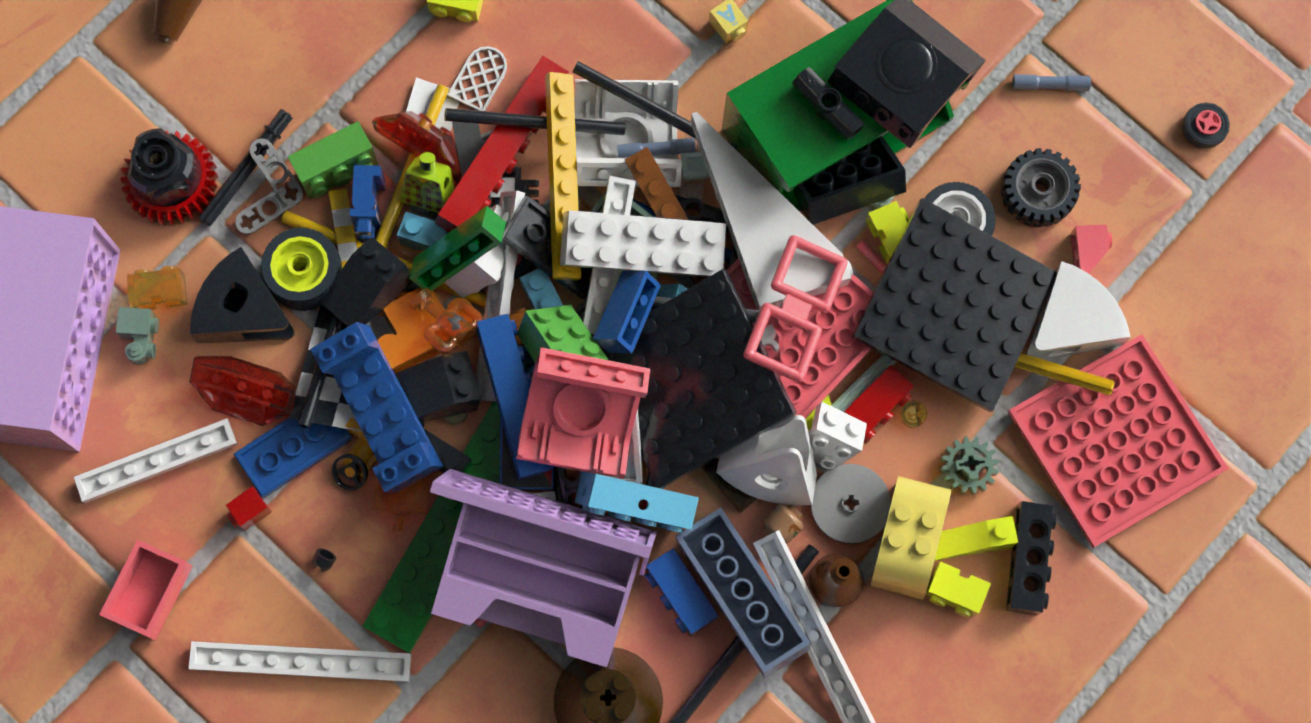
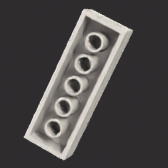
M569 210L563 213L560 266L709 277L723 269L726 224Z

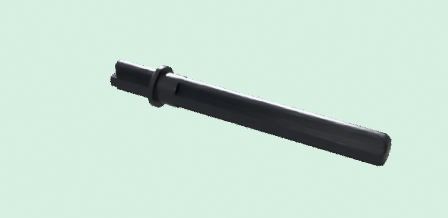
M280 109L269 125H264L263 128L265 130L258 139H266L273 145L277 139L280 140L282 138L280 136L293 117L288 112ZM260 144L257 145L255 155H262L264 157L267 149H269L268 146L262 147ZM250 150L199 215V219L204 224L211 226L256 168L257 164L252 159Z

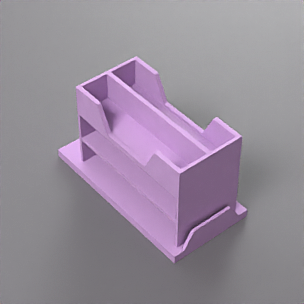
M449 469L435 479L431 486V493L464 503L431 614L471 625L479 618L566 645L568 656L607 667L641 556L644 557L640 570V575H644L657 531L612 517L590 513L579 507L453 469Z

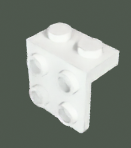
M823 402L818 404L815 409L812 429L808 431L814 461L824 468L833 469L861 452L867 424Z

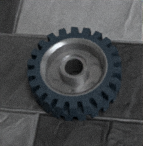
M1037 148L1033 152L1028 150L1013 160L1002 180L1001 196H1004V205L1009 207L1008 212L1011 215L1013 213L1016 215L1015 219L1018 221L1022 219L1025 221L1024 224L1029 226L1033 223L1035 227H1041L1042 225L1047 227L1053 223L1057 224L1072 211L1079 198L1081 184H1079V174H1075L1077 169L1074 165H1069L1070 160L1067 157L1062 159V154L1059 152L1052 154L1051 149L1042 151L1041 148ZM1035 184H1042L1046 191L1041 192L1037 190Z

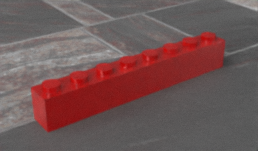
M542 55L505 113L543 116L546 113L545 75L549 72L568 74L569 71ZM497 125L439 212L435 224L445 231L451 232L484 207H489L492 203L489 200L493 192L498 194L505 183L502 179L506 172L511 174L518 162L515 157L519 152L524 154L531 142L528 140V137L531 133L536 135L539 129Z

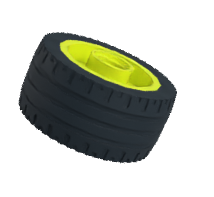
M292 228L275 236L265 248L261 260L262 278L272 296L284 306L300 311L320 308L322 306L321 300L328 293L342 270L341 258L334 244L322 233L310 228Z

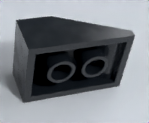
M371 237L352 253L320 303L346 327L356 322L366 325L408 288L413 281L409 279L410 273L406 264Z
M467 351L441 355L394 373L420 422L474 412L478 409L481 397Z

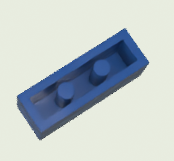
M622 271L593 339L608 353L632 354L661 285L647 271Z
M674 548L646 566L648 573L644 575L652 588L658 587L662 593V596L659 597L667 611L671 609L678 617L674 621L683 634L687 632L691 637L718 619V614Z

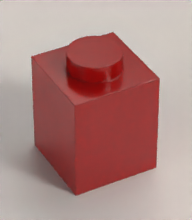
M253 486L226 504L230 511L226 516L235 528L240 526L245 531L272 513Z

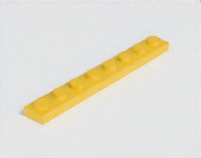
M549 72L545 75L552 272L553 279L577 281L581 279V267L560 266L563 213L569 210L578 211L573 75Z

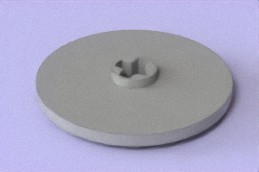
M843 464L828 470L818 479L815 485L811 512L815 523L825 535L841 543L857 544L873 538L883 529L887 522L891 499L884 481L874 471L857 464ZM849 497H852L853 502L858 503L852 511L843 503L847 502Z

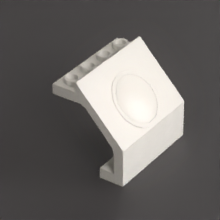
M575 79V119L622 122L626 124L624 136L575 132L577 186H607L609 176L636 181L624 161L626 158H618L617 145L670 141L677 139V129L586 79ZM615 80L677 114L678 81ZM678 155L653 156L669 186L680 187L682 161L678 159Z

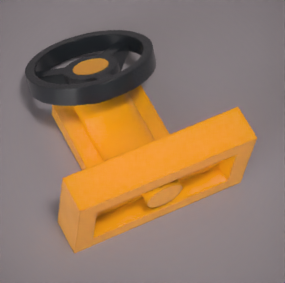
M350 418L345 425L347 428L361 430L358 422L353 418ZM347 429L349 433L358 437V440L348 454H343L334 461L332 476L341 488L354 491L360 489L366 483L368 473L377 459L363 432ZM345 458L341 464L344 468L336 469L338 461ZM337 474H343L347 479L353 480L356 486L346 485Z

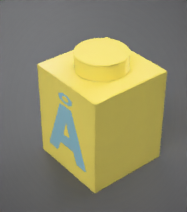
M726 0L710 11L709 22L726 44L732 40L738 41L746 34L748 20L733 0Z

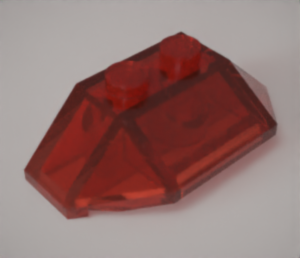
M412 111L379 116L372 120L374 130L413 156L420 157L425 152L434 154L435 162L448 165L451 168L453 181L457 184L460 182L462 177L453 134L444 127L439 129L432 124V121L422 113L417 115Z
M196 356L193 360L189 383L196 387L201 397L212 410L260 426H265L290 415L297 388L281 372L232 356Z

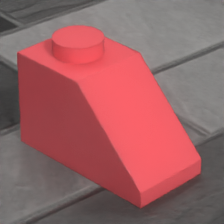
M1107 224L1075 226L1070 233L1073 264L1089 274L1112 247V235L1107 231Z

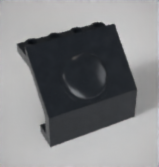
M894 0L881 11L837 62L836 68L827 82L908 148H911L935 115L965 81L969 83L986 60L911 0Z

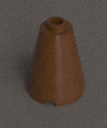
M155 0L152 33L157 35L156 40L166 44H171V41H177L202 0Z
M833 553L822 557L816 562L810 575V585L816 597L823 604L831 607H844L854 602L861 594L864 586V576L861 567L853 558L845 554Z

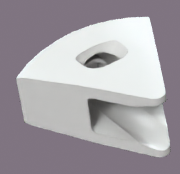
M1062 261L1055 270L1057 275L1040 312L1027 355L1048 359L1122 346L1131 336L1124 314L1110 292L1087 272Z
M794 415L720 456L717 473L735 488L758 499L784 505H812L817 472L805 418L800 415Z

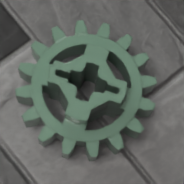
M966 436L962 439V444L957 439L954 440L952 443L954 449L948 446L945 452L949 456H942L940 460L946 463V465L940 468V472H947L948 474L944 478V482L951 480L953 482L951 489L954 490L958 486L961 488V494H964L969 489L971 495H975L977 488L984 492L987 489L986 484L992 485L995 482L991 476H996L999 473L997 469L993 468V466L999 463V460L992 459V455L996 451H988L986 449L988 442L982 445L978 444V437L969 442ZM961 451V459L953 462L955 454ZM975 451H977L978 453H980L983 457H980L979 455H977V454L975 453ZM967 461H969L970 465L975 466L972 471H970L969 467L963 466ZM986 470L983 479L978 481V472ZM956 474L964 478L965 481L961 480Z

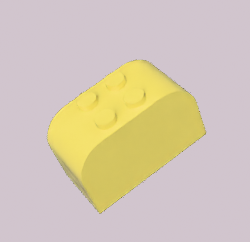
M898 476L870 586L921 600L924 599L948 508L951 489Z

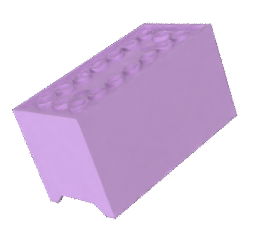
M0 206V442L80 452L121 251L94 218Z

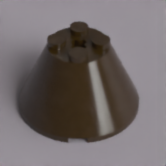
M613 648L607 667L575 658L564 669L555 688L554 712L557 723H659L661 719L663 694L655 672L641 657L622 648ZM606 694H611L616 698V700L611 702V706H606L605 701H600Z

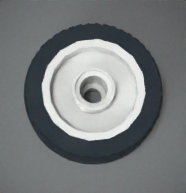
M948 182L934 188L924 198L985 233L993 235L995 211L989 198L979 188L965 182Z

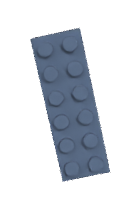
M721 507L693 524L692 530L685 529L682 533L675 536L678 546L765 679L811 650L810 641Z

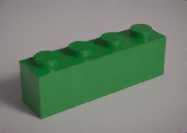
M488 206L484 207L414 257L409 279L425 292L430 293L502 243L506 222Z

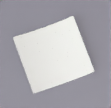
M416 77L405 113V119L422 124L437 84ZM446 96L434 128L451 131L452 122L444 120L445 108L457 109L458 101Z

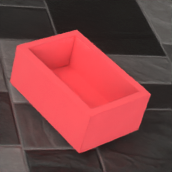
M137 540L99 615L156 640L193 566L180 558Z

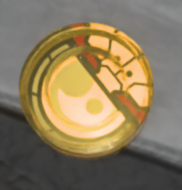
M916 400L907 402L900 412L901 421L910 428L920 427L928 416L925 405Z

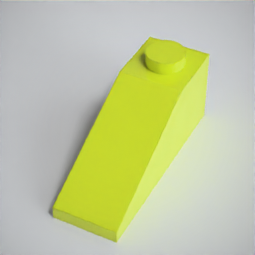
M1013 516L981 521L942 531L934 561L1013 548L1018 543Z

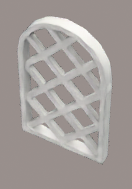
M489 46L474 50L466 60L447 96L474 110L486 111L507 71L506 58L503 53ZM488 51L489 57L480 59L479 53ZM476 55L477 60L470 62L472 58ZM501 57L504 65L496 67L494 59ZM491 60L493 68L484 70L482 62ZM479 64L481 71L472 74L470 66ZM467 68L469 75L462 77ZM503 69V73L499 77L497 70ZM495 71L497 79L488 81L486 74ZM483 75L485 83L476 85L473 77ZM471 79L473 86L464 89L461 81ZM459 83L461 90L453 92ZM496 83L493 91L491 92L489 85ZM486 86L489 94L479 96L477 89ZM474 90L476 98L467 100L465 92ZM462 93L464 100L455 95ZM488 98L483 107L481 100ZM478 101L480 108L471 103Z

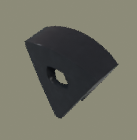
M242 247L227 255L209 273L197 294L190 325V335L197 343L291 339L295 335L293 327Z

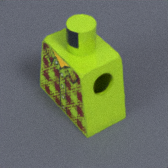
M430 152L422 153L420 157H416L405 173L400 198L401 202L439 213L455 189L451 168L448 165L435 162V155Z

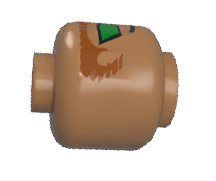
M779 504L764 518L766 526L763 529L768 535L779 530L785 543H789L803 530L804 526L800 520L803 515L793 504L789 508L784 504Z

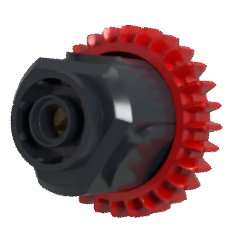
M156 128L139 134L135 139L133 150H129L131 159L124 158L125 163L129 167L121 168L122 173L125 175L120 178L122 184L125 185L121 189L126 195V201L131 204V208L135 212L138 211L142 218L147 216L148 220L152 223L157 218L162 226L166 219L172 226L177 218L184 224V216L194 220L193 212L197 211L201 214L200 206L202 204L205 206L209 204L206 198H213L215 196L210 189L218 188L217 183L214 181L219 177L217 172L214 171L217 169V165L212 161L213 156L207 151L208 149L204 144L200 145L198 139L194 138L191 141V137L187 133L182 138L178 131L173 135L167 130L164 131L161 128Z

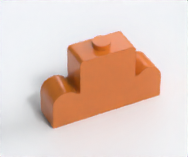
M418 288L412 292H403L396 300L383 309L385 321L393 334L381 336L378 339V343L393 372L397 373L426 362L476 336L475 325L481 319L472 304L464 298L453 299L449 302L447 309H444L434 291L427 293L422 288ZM455 314L464 319L458 322L461 327L458 330H452L453 325L447 320L449 317H455Z

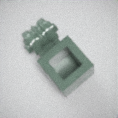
M119 307L116 334L121 339L134 340V342L126 346L125 354L134 364L143 365L149 359L155 358L156 344L152 343V341H154V333L157 334L159 331V318H156L157 316L151 309Z

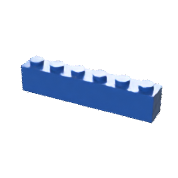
M508 314L477 321L475 328L517 478L521 480L549 472L552 469L551 465L516 459L519 443L518 437L531 384L529 371L524 372L522 361H525L523 348L521 345L517 346L515 336L518 335L516 323L514 320L509 319Z

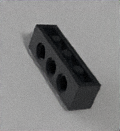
M1021 501L1016 506L1015 530L1018 543L1012 548L1006 611L1039 615L1043 613V609L1048 607L1049 594L1045 593L1046 582H1050L1052 572L1051 567L1048 566V559L1054 551V540H1050L1051 529H1055L1057 514L1053 513V505ZM1030 526L1039 528L1041 532L1040 538L1037 539L1030 535ZM1028 552L1036 554L1038 557L1037 565H1032L1027 561L1026 555ZM1025 579H1031L1035 583L1034 592L1025 589Z

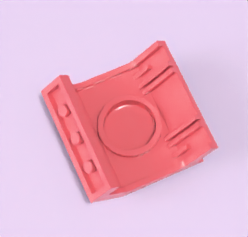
M541 347L534 366L518 437L519 443L516 459L624 479L630 438L640 398H645L647 395L650 369Z

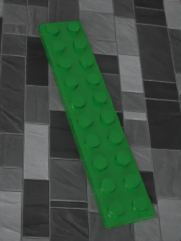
M493 401L463 452L472 460L464 473L499 483L500 413L496 401ZM438 495L364 622L363 628L411 654L433 615L431 612L464 502Z

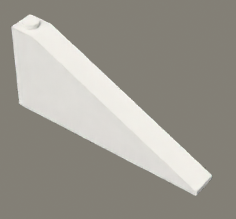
M694 112L691 115V125L756 309L760 311L764 303L781 307L785 295L772 290L771 282L790 236L796 235L842 257L843 254L697 112ZM796 248L783 283L811 296L825 293L835 265ZM848 260L839 288L847 286L853 275V270Z

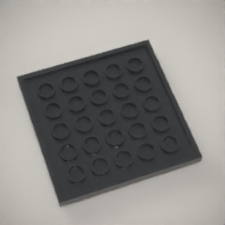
M921 198L860 318L852 338L980 408L993 412L1053 287L1057 272L930 201Z
M724 269L719 270L649 312L632 354L608 353L600 346L608 361L650 369L648 391L645 398H640L638 418L641 454L659 489L665 488L797 414L778 373L744 358L743 353L754 325L727 271ZM760 340L756 352L769 357Z

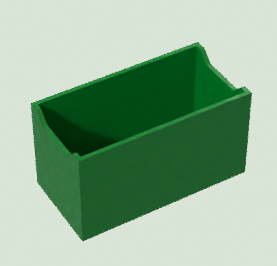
M894 0L884 1L726 93L722 132L730 143L737 146L736 151L798 211L801 208L793 192L795 186L868 143L883 136L895 154L907 147L840 93L842 101L865 124L853 139L846 141L827 120L817 116L815 108L792 85L793 80L798 74L810 67L829 88L835 89L827 82L836 68L835 65L881 11ZM965 81L958 90L966 89L969 83ZM949 100L931 120L918 140L953 120L954 114ZM831 101L822 102L827 108L835 106Z

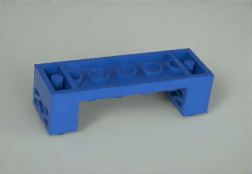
M356 322L311 348L322 373L334 376L379 463V465L372 469L384 492L398 493L443 467L370 326Z

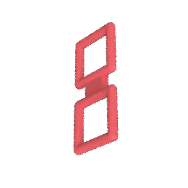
M796 235L790 236L771 282L772 290L785 295L781 308L770 303L762 305L743 353L744 358L795 382H802L822 333V328L808 321L807 317L811 307L823 313L830 311L848 263L847 259ZM796 248L835 265L822 300L783 283ZM770 316L810 333L796 369L756 352Z

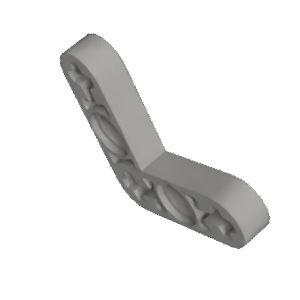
M266 139L255 140L250 146V154L274 191L237 215L235 220L236 226L243 234L255 233L286 211L298 205L303 198L301 186L273 145ZM259 144L262 147L268 146L269 149H267L266 153L270 159L273 156L277 158V160L269 162L265 168L261 165L266 163L263 156L255 155L257 152L256 146ZM278 165L283 168L284 175L281 179L275 180L269 176V170L272 166ZM288 177L292 180L287 182L291 190H298L296 193L297 199L294 201L291 198L287 200L284 198L287 192L283 186L280 189L276 187V185L284 183ZM272 201L276 204L277 211L274 215L268 216L262 212V205L265 202ZM257 208L259 215L265 221L260 223L257 218L252 222V229L248 227L242 228L240 226L243 223L242 217L246 216L249 219L255 216L252 210Z

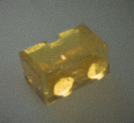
M164 266L158 271L140 269L136 270L135 274L127 275L129 305L132 308L153 310L156 309V304L166 303L167 308L188 305L185 274L176 266Z

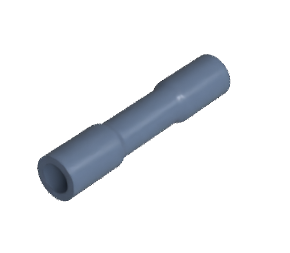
M1013 74L1012 89L1015 90L1064 89L1067 91H1090L1091 87L1090 76L1068 75L1061 77Z
M694 138L617 145L618 158H628L645 147L649 148L653 156L696 152Z

